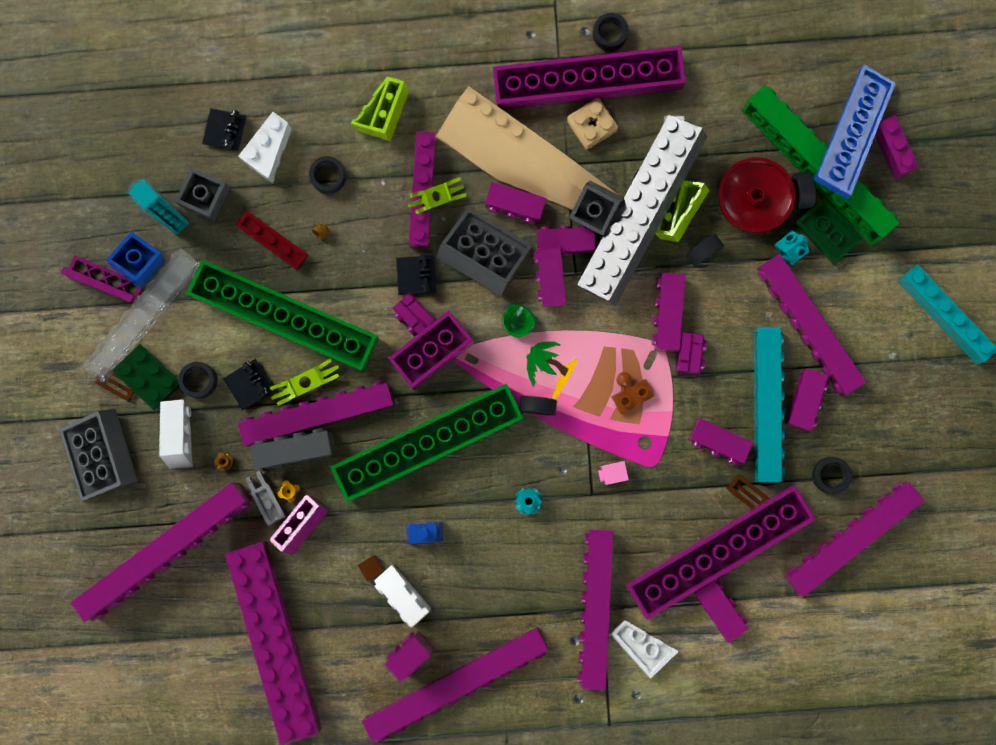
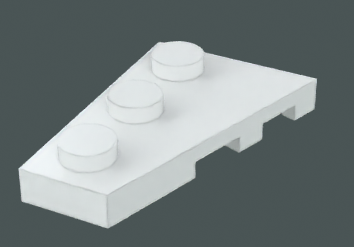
M623 620L610 633L649 678H652L679 652L626 620Z

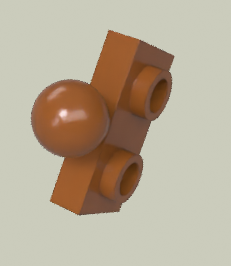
M621 372L618 374L616 381L625 390L613 395L611 398L619 413L622 414L654 397V394L646 379L631 385V375L627 372Z

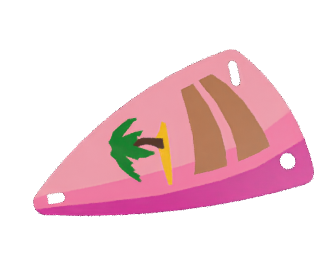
M596 331L532 332L523 337H513L511 335L473 344L454 359L457 365L492 390L507 383L519 407L521 396H537L557 400L556 415H532L582 441L646 467L657 465L662 457L672 420L673 385L666 352L656 351L657 356L649 370L644 368V363L650 351L654 350L655 347L651 345L652 340ZM467 353L477 357L478 363L472 364L464 360ZM621 372L629 373L632 377L631 385L646 379L654 397L620 414L611 398L613 395L625 390L616 381L618 374ZM642 436H647L651 439L652 444L650 448L642 449L639 447L638 441Z

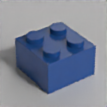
M131 231L106 261L113 270L139 289H142L162 266L165 259L161 252Z

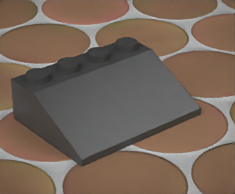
M467 208L441 243L436 258L502 296L531 250L532 245Z
M116 409L97 411L59 429L81 502L138 482Z

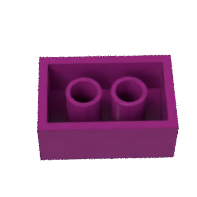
M412 631L404 638L401 643L402 646L397 645L386 657L387 662L384 665L400 683L419 667L434 650V647L420 631L416 633Z

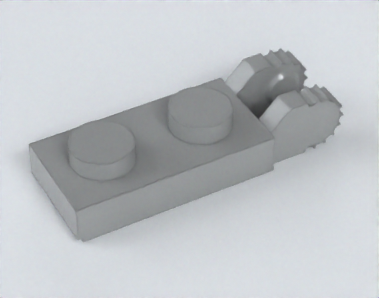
M260 470L256 473L262 484L261 487L256 488L254 480L250 476L246 478V481L266 524L271 526L286 518V515L270 484L267 483Z

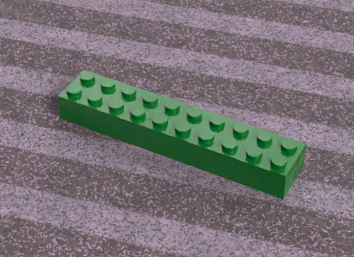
M764 84L747 100L741 112L800 172L808 171L814 179L828 145L821 142L816 137L815 132L807 128L803 124L802 119L789 110L788 104L781 101L776 96V92ZM814 180L815 188L871 246L883 239L899 224L896 215L888 211L883 206V202L870 193L868 186L863 183L861 184L858 180L848 199Z
M203 259L186 292V295L363 373L379 341V337L371 332Z
M506 383L341 461L330 468L345 501L349 502L522 420L523 417Z

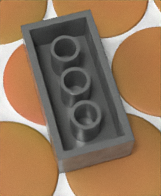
M320 428L312 430L313 434L299 432L293 434V438L279 436L275 437L273 442H270V440L255 441V445L250 446L253 469L264 470L335 456L336 450L333 434L327 431V429Z

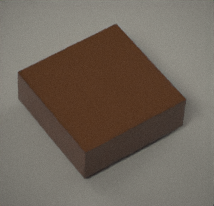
M375 555L358 564L367 582L385 572Z

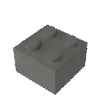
M191 167L175 202L180 207L215 222L231 188L225 182Z
M590 180L585 184L569 218L604 235L624 198Z

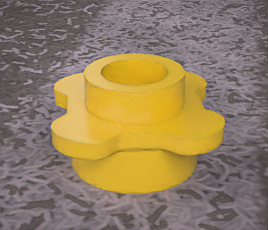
M288 480L282 482V487L277 495L279 498L287 499L289 503H292L296 500L295 496L300 491V487L290 484Z

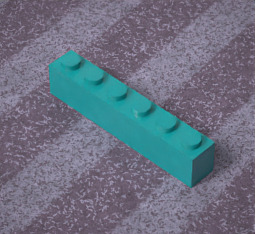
M144 179L135 182L131 186V190L128 191L130 196L144 211L175 235L190 223L172 203Z
M918 264L910 268L897 280L976 365L986 362L996 352V346Z

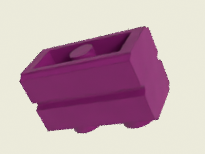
M410 293L393 307V310L396 312L393 316L400 323L404 321L408 325L406 329L414 337L436 321Z
M681 333L680 350L677 352L676 373L699 375L701 370L704 371L705 359H702V353L706 352L707 340H704V335Z

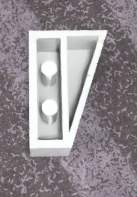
M272 112L238 156L243 163L272 184L277 167L280 164V158L292 130L289 123Z
M184 400L160 402L159 456L170 469L193 467L189 419L191 417V408Z
M394 564L374 580L376 583L375 588L380 594H385L388 598L387 602L400 613V617L410 628L431 610V607Z

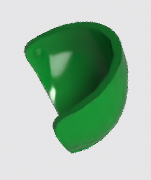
M521 304L509 305L502 316L503 329L513 337L528 335L536 324L533 313Z

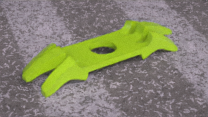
M461 177L410 194V198L418 196L422 198L409 203V208L424 204L425 207L415 211L419 214L433 207L466 197V193L451 196L452 193L464 189V185L453 188L448 187L461 181ZM434 191H437L440 195L438 202L433 199L432 194Z
M330 358L300 375L271 386V390L287 386L283 391L271 396V399L274 400L291 394V396L277 402L278 406L319 386L327 384L339 378V375L335 374L327 379L323 377H327L338 370L339 365L320 372V369L325 368L332 362ZM303 377H308L311 380L308 388H303L300 385V380Z

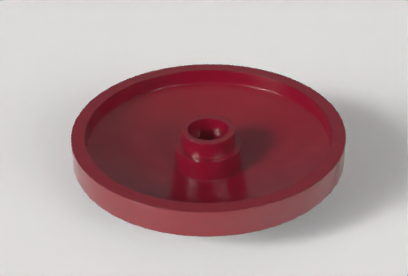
M762 157L746 158L730 167L723 176L718 189V203L726 220L737 229L747 233H765L779 227L791 214L795 203V187L788 172L778 163Z

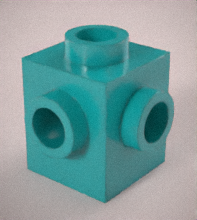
M791 231L775 244L778 253L791 265L809 252L807 239L802 234L799 235L794 231Z
M523 487L516 494L517 499L515 501L517 504L515 507L522 515L524 513L527 515L532 513L534 515L542 508L540 506L542 495L535 488L533 490L530 488L526 490ZM530 497L532 499L531 505L525 504L526 498Z

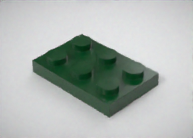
M824 197L794 223L833 265L863 239Z
M141 344L112 369V372L153 411L160 406V402L165 401L179 387L178 379Z

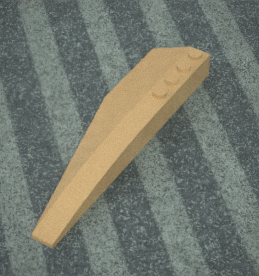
M470 86L467 87L436 135L439 140L497 181L505 182L517 189L520 188L531 194L544 197L550 202L573 210L585 184L590 180L614 192L571 158Z

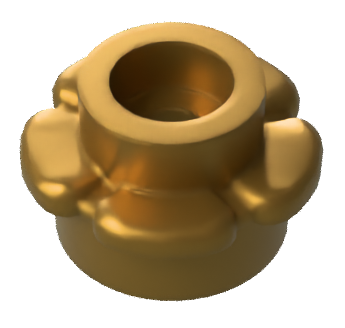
M324 223L314 224L315 227L312 229V232L317 238L323 240L325 237H329V228Z
M225 452L219 453L218 457L214 460L215 466L218 467L217 469L220 471L231 469L233 457Z

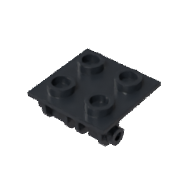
M210 108L202 144L239 152L247 115L239 114L240 112L237 110L227 112Z
M420 254V256L396 258L398 295L436 293L434 255Z
M256 358L252 361L244 362L242 367L223 378L242 411L275 391L270 389L272 384Z

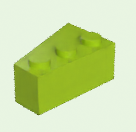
M387 76L373 94L370 102L364 105L362 112L356 120L353 119L350 123L354 129L364 134L391 141L410 91L405 81Z
M683 181L655 233L660 239L679 242L710 191L706 184Z

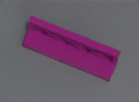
M74 255L69 268L63 267L61 274L134 305L137 304L144 286L142 289L137 288L135 294L131 295L127 292L125 286L132 283L117 272ZM78 261L84 263L86 271L81 273L74 271ZM99 269L103 274V278L95 280L91 272ZM116 276L119 278L121 285L112 287L108 279Z

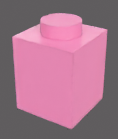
M625 461L600 466L601 470L598 471L600 482L604 481V485L629 480Z

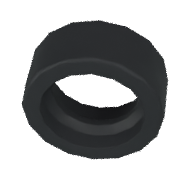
M606 13L600 16L595 21L593 28L595 44L601 50L608 52L622 48L626 43L629 33L626 20L616 13ZM611 22L617 24L621 28V37L615 42L603 40L600 36V28L603 24Z
M325 156L313 162L309 170V179L314 188L320 193L334 194L344 186L346 172L340 161L336 158ZM324 165H332L338 170V180L331 186H324L317 180V172Z
M808 171L794 173L792 181L795 187V207L797 209L812 208L816 201L815 183L812 174Z
M713 234L688 252L686 256L692 265L696 267L719 251L724 244L716 234Z
M203 362L188 363L182 368L178 378L179 387L183 393L198 399L212 394L217 387L218 381L213 368ZM195 369H202L209 376V384L202 391H193L187 384L189 373Z
M521 396L519 410L524 413L554 416L556 415L557 400L537 396Z
M827 457L815 464L812 471V479L815 486L822 492L836 494L848 488L851 483L852 472L846 461L837 457ZM828 464L839 466L843 472V480L837 486H827L821 480V471Z

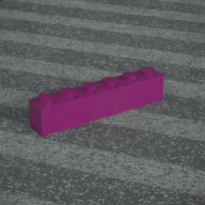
M416 132L412 193L434 187L436 133ZM414 197L412 198V202L421 199L422 197ZM424 204L411 207L410 248L429 249L432 208L419 214L415 212L417 209L425 207Z

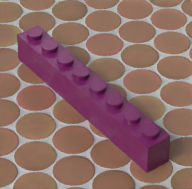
M778 254L757 269L760 280L766 282L770 295L778 300L780 310L788 315L791 326L800 333L802 343L805 346L808 345L812 351V358L820 363L823 374L828 375V378L831 379L835 392L844 396L866 383L782 256Z
M379 381L373 383V387L365 389V386L354 388V392L348 394L346 391L338 392L335 394L336 397L329 399L328 396L317 398V402L311 404L309 401L298 404L299 407L291 409V406L280 408L278 413L273 414L272 411L262 413L261 417L254 419V416L243 418V422L237 423L242 444L248 447L255 445V441L273 440L275 437L288 436L395 407L389 384Z
M910 482L897 483L892 487L893 491L890 494H884L877 499L878 503L875 506L867 507L862 511L863 515L861 517L850 520L847 523L848 527L843 531L841 529L832 535V540L828 543L825 541L817 547V552L813 555L811 553L806 555L802 559L803 563L798 567L796 565L791 567L786 572L788 575L784 578L796 594L802 598L923 503L924 499Z
M589 529L588 533H585L584 545H588V551L584 553L583 564L587 565V571L583 572L582 584H586V592H582L581 603L585 604V612H581L580 620L581 624H584V632L580 631V643L583 644V651H579V663H582V671H578V683H581L582 689L606 690L613 531Z

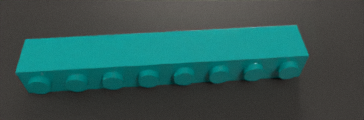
M758 327L754 330L755 482L780 483L785 477V469L782 467V459L785 457V450L782 448V440L785 437L782 421H784L785 413L784 409H781V401H784V390H781V382H784V371H781V363H784V352H781V344L784 343V333H781V328Z

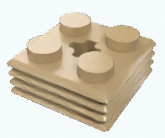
M599 98L592 100L567 117L568 124L586 150L594 147L618 130V125ZM590 121H592V122L595 121V122H596V125H595L596 127H594L593 125H590V126H589V122H590Z

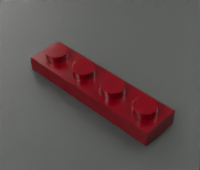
M248 211L245 212L236 224V227L297 271L309 256Z

